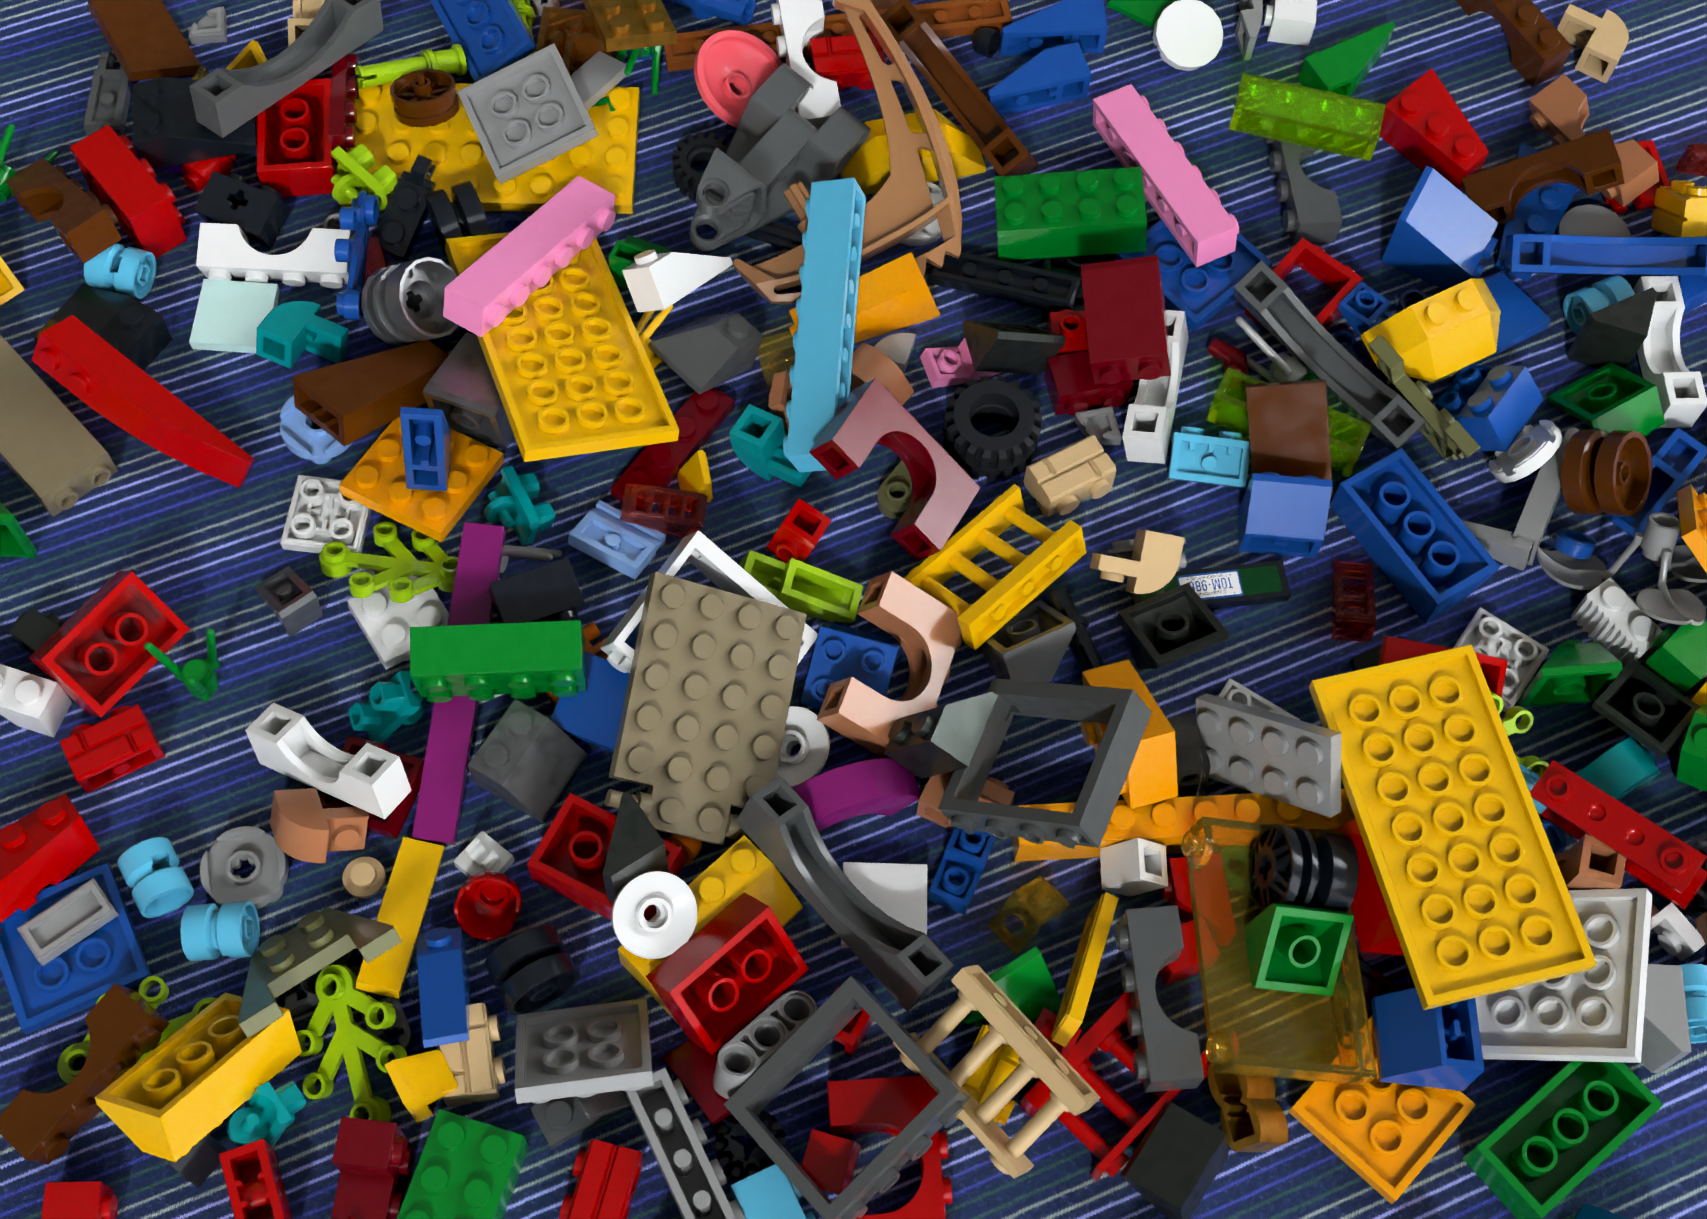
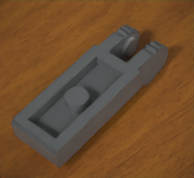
M111 51L101 52L98 68L94 69L83 124L87 136L108 124L118 136L124 134L134 81L129 80L121 65L120 70L114 69L115 62Z

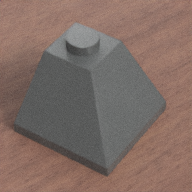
M738 312L702 316L650 341L649 348L700 395L751 369L763 335Z
M1040 600L1024 607L979 648L997 679L1047 683L1052 680L1076 631L1074 621Z

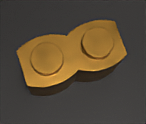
M1233 1055L1210 1064L1208 1067V1083L1214 1100L1221 1107V1128L1227 1134L1229 1147L1234 1152H1264L1288 1143L1286 1117L1279 1104L1274 1100L1275 1082L1265 1060L1262 1057Z

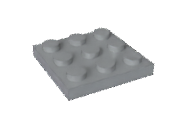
M555 43L457 91L500 184L599 136Z
M647 998L517 1015L515 1095L517 1104L529 1102L541 1104L552 1099L575 1096L586 1098L597 1093L620 1090L632 1092L643 1087L654 1086Z

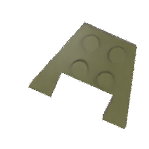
M1382 335L1368 344L1371 352L1379 357V360L1376 361L1379 369L1389 379L1386 381L1387 386L1398 393L1426 420L1424 427L1419 432L1445 462L1455 461L1456 459L1460 460L1464 457L1468 458L1480 449L1477 442L1445 408L1438 411L1430 402L1433 399V395L1420 380L1414 383L1407 376L1403 359Z
M327 907L321 912L314 911L307 914L298 922L295 928L287 933L274 935L265 940L260 945L259 950L251 957L238 1024L247 1038L251 1037L284 1016L275 1000L276 997L355 948L359 950L365 961L369 963L401 943V938L393 925Z

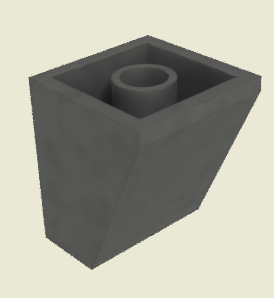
M466 332L426 384L423 395L429 409L443 410L449 428L472 439L507 450L514 435L478 337Z

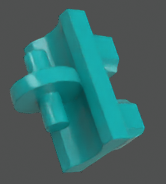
M512 465L502 467L500 471L502 480L495 486L494 491L489 493L488 497L491 502L484 509V515L491 523L501 522L505 528L513 527L522 546L532 544L537 532L552 527L555 512L550 503L532 504L530 499L537 498L540 491L539 482L534 472L517 474Z
M399 671L388 682H377L370 688V699L366 703L356 702L349 708L348 714L354 731H368L371 741L382 743L402 724L414 725L422 718V698L418 693H413L411 690L410 671Z
M269 1081L257 1087L245 1108L237 1110L227 1124V1133L230 1140L240 1147L264 1138L274 1147L285 1129L295 1121L294 1113L303 1109L306 1104V1100L295 1082L291 1081L276 1090L273 1089Z

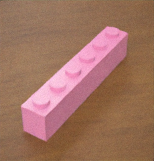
M1132 84L1094 98V127L1124 168L1141 167L1144 196L1193 264L1199 267L1235 252L1237 234H1239V225L1235 216L1227 213L1221 205L1217 192L1214 189H1209L1203 181L1199 168L1196 165L1192 166L1185 157L1181 144L1177 141L1174 142L1168 134L1161 118L1157 119L1150 110L1146 97L1140 96Z
M577 176L445 287L443 317L479 337L484 336L493 327H498L506 315L514 308L521 307L529 295L537 288L544 287L553 274L560 268L567 267L577 253L582 249L586 250L591 245L593 239L601 232H606L611 228L616 217V213L613 211L615 194L581 176Z

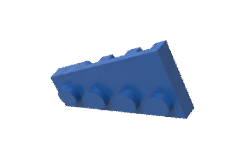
M1520 142L1515 158L1525 157L1540 152V150ZM1552 183L1540 186L1528 193L1519 203L1515 219L1504 223L1501 229L1494 267L1504 271L1506 236L1511 234L1553 235L1578 188L1564 183ZM1509 273L1526 282L1529 281L1532 275L1529 273Z

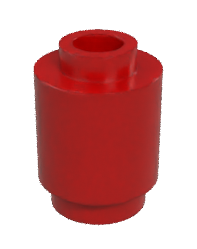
M234 154L185 163L181 166L184 174L182 179L190 189L199 193L204 190L213 171L226 176L233 169L236 156Z

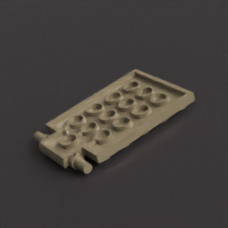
M659 572L650 574L609 778L648 787L647 793L638 791L636 795L632 794V796L656 831L721 846L724 845L725 838L736 840L738 837L745 835L748 839H751L736 823L739 815L730 813L731 807L743 809L752 794L776 779L807 616L806 613ZM609 789L606 794L605 805L619 809L623 792Z

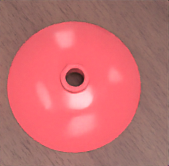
M725 30L710 36L699 48L694 62V77L698 91L711 111L727 124L737 128L752 95L783 62L773 49L759 38L742 31Z

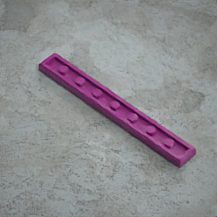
M464 522L447 626L491 624L494 605L488 587L490 583L498 581L506 535L504 526ZM452 696V701L434 703L412 839L429 843L456 845L479 702L470 700L469 696Z

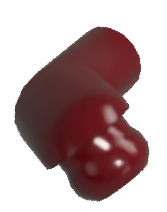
M1217 337L1214 338L1208 347L1207 353L1223 362L1225 373L1223 378L1225 382L1232 386L1244 384L1249 375L1246 354Z

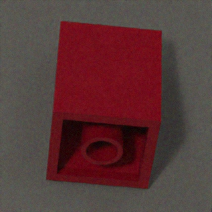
M1158 255L1081 265L1089 360L1094 385H1113L1121 381L1154 380L1163 376H1171L1166 305Z

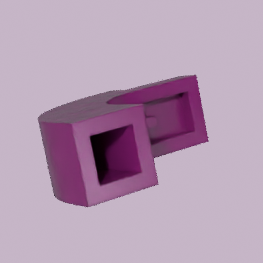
M891 758L865 760L838 767L808 779L792 788L809 806L818 832L837 822L865 814L892 816L918 800L921 796L913 773Z

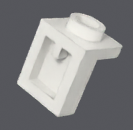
M1672 902L1660 911L1655 905L1652 906L1650 930L1653 929L1657 933L1660 945L1669 954L1676 955L1680 961H1683L1705 945L1701 934Z

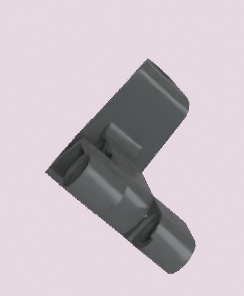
M783 63L750 98L727 153L725 154L719 148L714 150L697 188L696 204L698 208L692 219L689 231L691 243L695 248L702 251L714 250L790 212L793 209L783 192L788 190L792 184L802 182L810 195L811 182L834 180L865 142L871 128L846 109L840 107L820 129H817L794 111L807 95L809 89L814 88V85ZM704 224L710 225L716 230L717 235L712 239H703L697 234V227Z

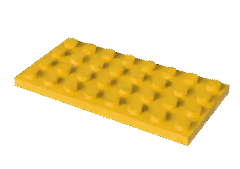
M393 83L366 87L365 89H360L358 86V99H352V101H355L357 110V123H351L355 128L356 146L363 144L374 156L376 163L367 170L370 174L382 165H387L396 174L398 181L403 171L410 173L417 156L420 155L431 159L436 166L430 180L436 184L434 191L443 189L450 201L453 202L451 186L470 180L484 211L535 212L577 176H581L615 194L613 211L616 214H633L640 108L639 87H613L602 97H609L610 104L616 111L610 112L609 104L591 107L588 110L599 136L500 184L493 172L459 95L460 109L456 115L446 122L428 127H410L396 119L394 103L390 95V86ZM455 83L456 93L471 84ZM393 190L386 196L387 201H389ZM352 201L348 204H341V207H351Z
M510 232L446 239L445 252L451 267L459 276ZM596 238L593 239L591 245L586 250L582 249L577 253L567 267L560 268L553 274L544 287L537 288L529 295L521 307L514 308L506 315L498 327H493L482 337L477 335L524 462L678 441L679 427Z
M1472 644L1311 681L1309 690L1322 726L1341 732V780L1423 1010L1594 968L1597 965Z

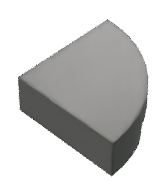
M224 6L210 9L207 11V15L198 21L197 24H192L189 31L191 45L227 42V15Z
M892 334L880 340L874 347L886 354L901 371H905L916 341V334Z
M1112 406L1075 412L1074 421L1086 437L1095 435L1100 444L1104 445L1121 444L1122 437Z

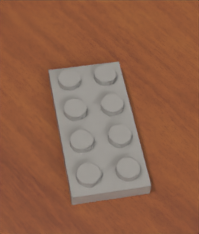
M1207 693L1196 698L1198 775L1327 817H1332L1341 812V732Z

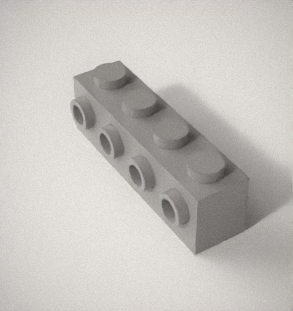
M662 1068L653 1073L654 1086L626 1092L628 1101L682 1218L745 1219L737 1200L734 1199L728 1202L721 1186L728 1182L717 1158L709 1161L702 1147L708 1143V1139L698 1118L690 1121L685 1111L684 1105L690 1102L679 1078L671 1081L666 1068Z

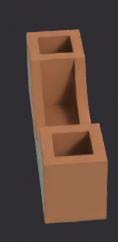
M1565 74L1529 99L1532 114L1529 116L1530 122L1538 132L1543 133L1545 131L1551 137L1553 145H1560L1586 135L1582 128L1590 115L1587 95ZM1634 139L1614 144L1621 160L1624 184L1601 191L1607 199L1611 200L1614 198L1622 207L1659 182L1657 161Z

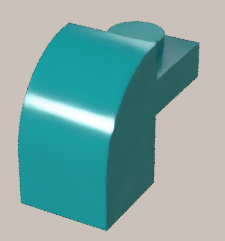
M308 301L283 303L272 309L257 327L256 355L289 369L294 366L305 350L335 363H341L347 355L348 328L320 317V304Z
M749 404L729 432L735 454L750 470L760 477L770 481L775 476L801 488L811 472H799L790 460L785 457L783 451L785 430L782 418Z
M1629 737L1596 758L1577 775L1619 801L1634 788L1650 782L1661 772L1655 766L1656 761L1651 752L1644 746L1638 745L1632 737Z

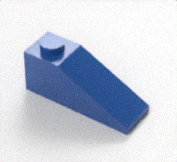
M1063 0L1003 27L999 50L1000 56L1037 55L1044 49L1076 42L1079 43L1083 54L1103 53L1108 31L1104 0Z
M1078 42L1066 45L1060 44L1044 49L988 91L987 99L1000 116L1088 97L1092 74Z
M401 407L400 418L407 489L447 491L452 453L450 428L443 410Z
M438 927L429 930L427 933L418 934L417 967L423 1046L428 1048L468 1041L470 969L461 927L453 929Z

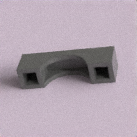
M1315 104L1272 107L1269 120L1264 122L1262 132L1264 143H1269L1270 170L1272 173L1276 172V198L1278 202L1283 203L1284 207L1282 217L1284 231L1289 232L1292 246H1295L1302 238H1305L1312 244L1335 243L1343 222L1336 191L1322 188L1313 183L1305 175L1300 165L1302 160L1314 155L1321 135Z
M1178 905L1126 909L1120 924L1115 925V939L1117 949L1124 950L1126 966L1121 967V981L1124 993L1130 992L1133 1009L1127 1010V1024L1130 1036H1137L1139 1052H1134L1133 1054L1135 1077L1137 1080L1143 1079L1144 1092L1198 1088L1204 1079L1198 1034L1177 1026L1164 1014L1158 1003L1155 990L1157 974L1165 966L1178 960L1184 948Z

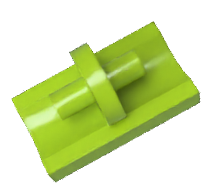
M359 144L347 153L340 146L330 152L331 156L338 162L337 174L331 178V183L335 185L332 197L339 204L344 205L350 203L353 198H358L360 191H368L369 195H377L379 212L384 211L388 203L386 196L394 189L398 182L396 174L387 165H382L370 174L367 170L376 163L374 156L363 144Z

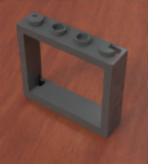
M993 679L988 692H993L998 697L973 759L968 768L953 772L938 809L951 820L950 825L952 827L964 829L968 834H974L975 831L989 833L1000 839H1008L1009 836L1022 837L1036 844L1052 841L1059 842L1063 846L1074 849L1075 845L1099 848L1150 719L1151 710L1133 689ZM1014 715L1108 723L1073 813L978 801Z
M850 976L724 1105L823 1219H856L857 1217L862 1218L868 1209L865 1204L877 1192L880 1194L885 1193L900 1178L898 1171L910 1159L915 1161L928 1151L933 1143L930 1138L942 1126L947 1128L958 1120L956 1116L964 1109L963 1105L970 1097L865 985ZM863 1008L937 1087L940 1093L831 1202L760 1121L757 1115Z

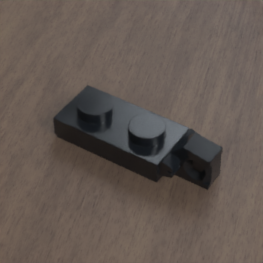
M418 155L410 173L403 171L401 178H398V182L394 187L370 242L372 248L404 261L408 259L428 214L424 195L433 192L436 185L435 182L430 181L436 168L431 159Z

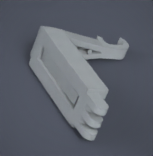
M1569 428L1560 447L1540 467L1513 537L1511 531L1462 520L1494 560L1522 571L1525 570L1527 564L1532 566L1538 546L1541 544L1562 492L1561 467L1566 445L1572 435L1578 432L1579 429Z

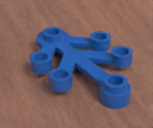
M360 191L358 198H353L351 207H341L339 221L341 230L356 231V234L350 239H336L334 246L336 262H351L347 289L344 293L339 292L336 300L337 314L344 316L346 320H363L364 317L361 307L362 290L365 285V273L369 274L371 268L369 225H377L379 220L377 195H369L368 191Z

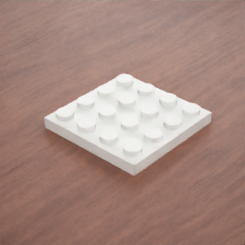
M1647 888L1568 890L1597 965L1591 970L1475 998L1483 1059L1641 1063L1652 894Z

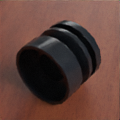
M1269 824L1260 832L1254 843L1249 866V884L1254 903L1261 911H1264L1272 903L1347 912L1353 903L1358 886L1359 864L1357 851L1351 838L1344 832L1325 829L1306 830L1301 826Z

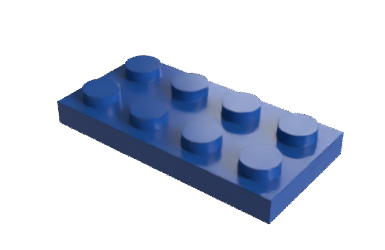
M430 0L453 44L459 43L463 48L467 69L474 82L527 57L538 48L511 0Z

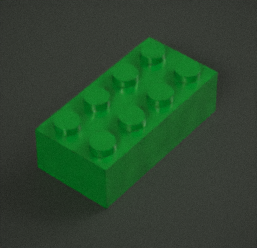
M1141 167L994 177L999 260L1011 261L1146 252L1147 217Z
M581 620L410 627V677L421 698H427V701L433 703L452 701V696H469L470 700L488 701L494 699L496 694H511V697L515 699H530L536 697V693L553 692V696L573 697L578 694V691H587L586 642Z
M1568 1061L1462 1159L1517 1219H1542L1664 1104L1623 1062Z
M439 1109L397 1219H503L529 1149L524 1135Z

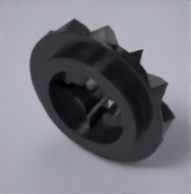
M762 1110L757 1117L786 1149L785 1132L774 1115ZM731 1114L729 1117L724 1118L715 1138L716 1154L723 1168L731 1175L745 1179L774 1165L775 1163L761 1147H755L749 1156V1160L745 1161L744 1145L737 1143V1140H732V1138H746L748 1132Z

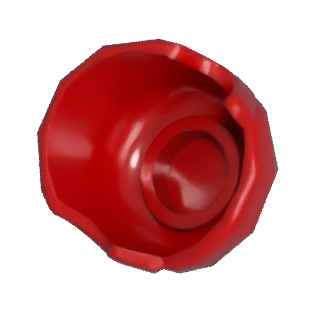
M485 870L469 877L461 886L454 904V915L458 926L474 939L491 941L506 936L510 933L520 914L523 900L521 898V891L516 882L502 873Z

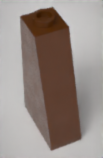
M425 340L303 372L292 377L294 404L299 411L343 446H346L400 417L401 407L417 408L426 403L423 390L449 354L431 341Z

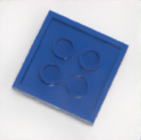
M1162 219L1147 230L1146 252L1117 253L1116 260L1158 255L1165 305L1169 310L1185 311L1187 326L1193 332L1236 299L1233 287L1255 265L1262 260L1271 269L1273 264L1270 259L1239 233L1237 234L1235 252L1196 267Z
M108 863L63 881L57 886L54 885L40 891L36 898L37 902L28 910L22 912L17 909L0 923L2 930L0 932V969L21 1031L26 1035L96 1005L99 997L107 993L115 983L132 989L139 986L145 978L152 976L114 871ZM94 878L119 916L42 966L17 928Z

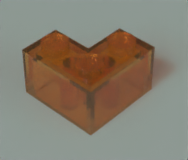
M543 7L535 52L555 43L570 76L577 70V65L582 66L598 51L614 58L615 51H605L587 10Z

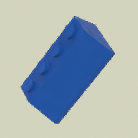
M1402 448L1341 482L1330 504V507L1425 625L1457 606L1500 568Z

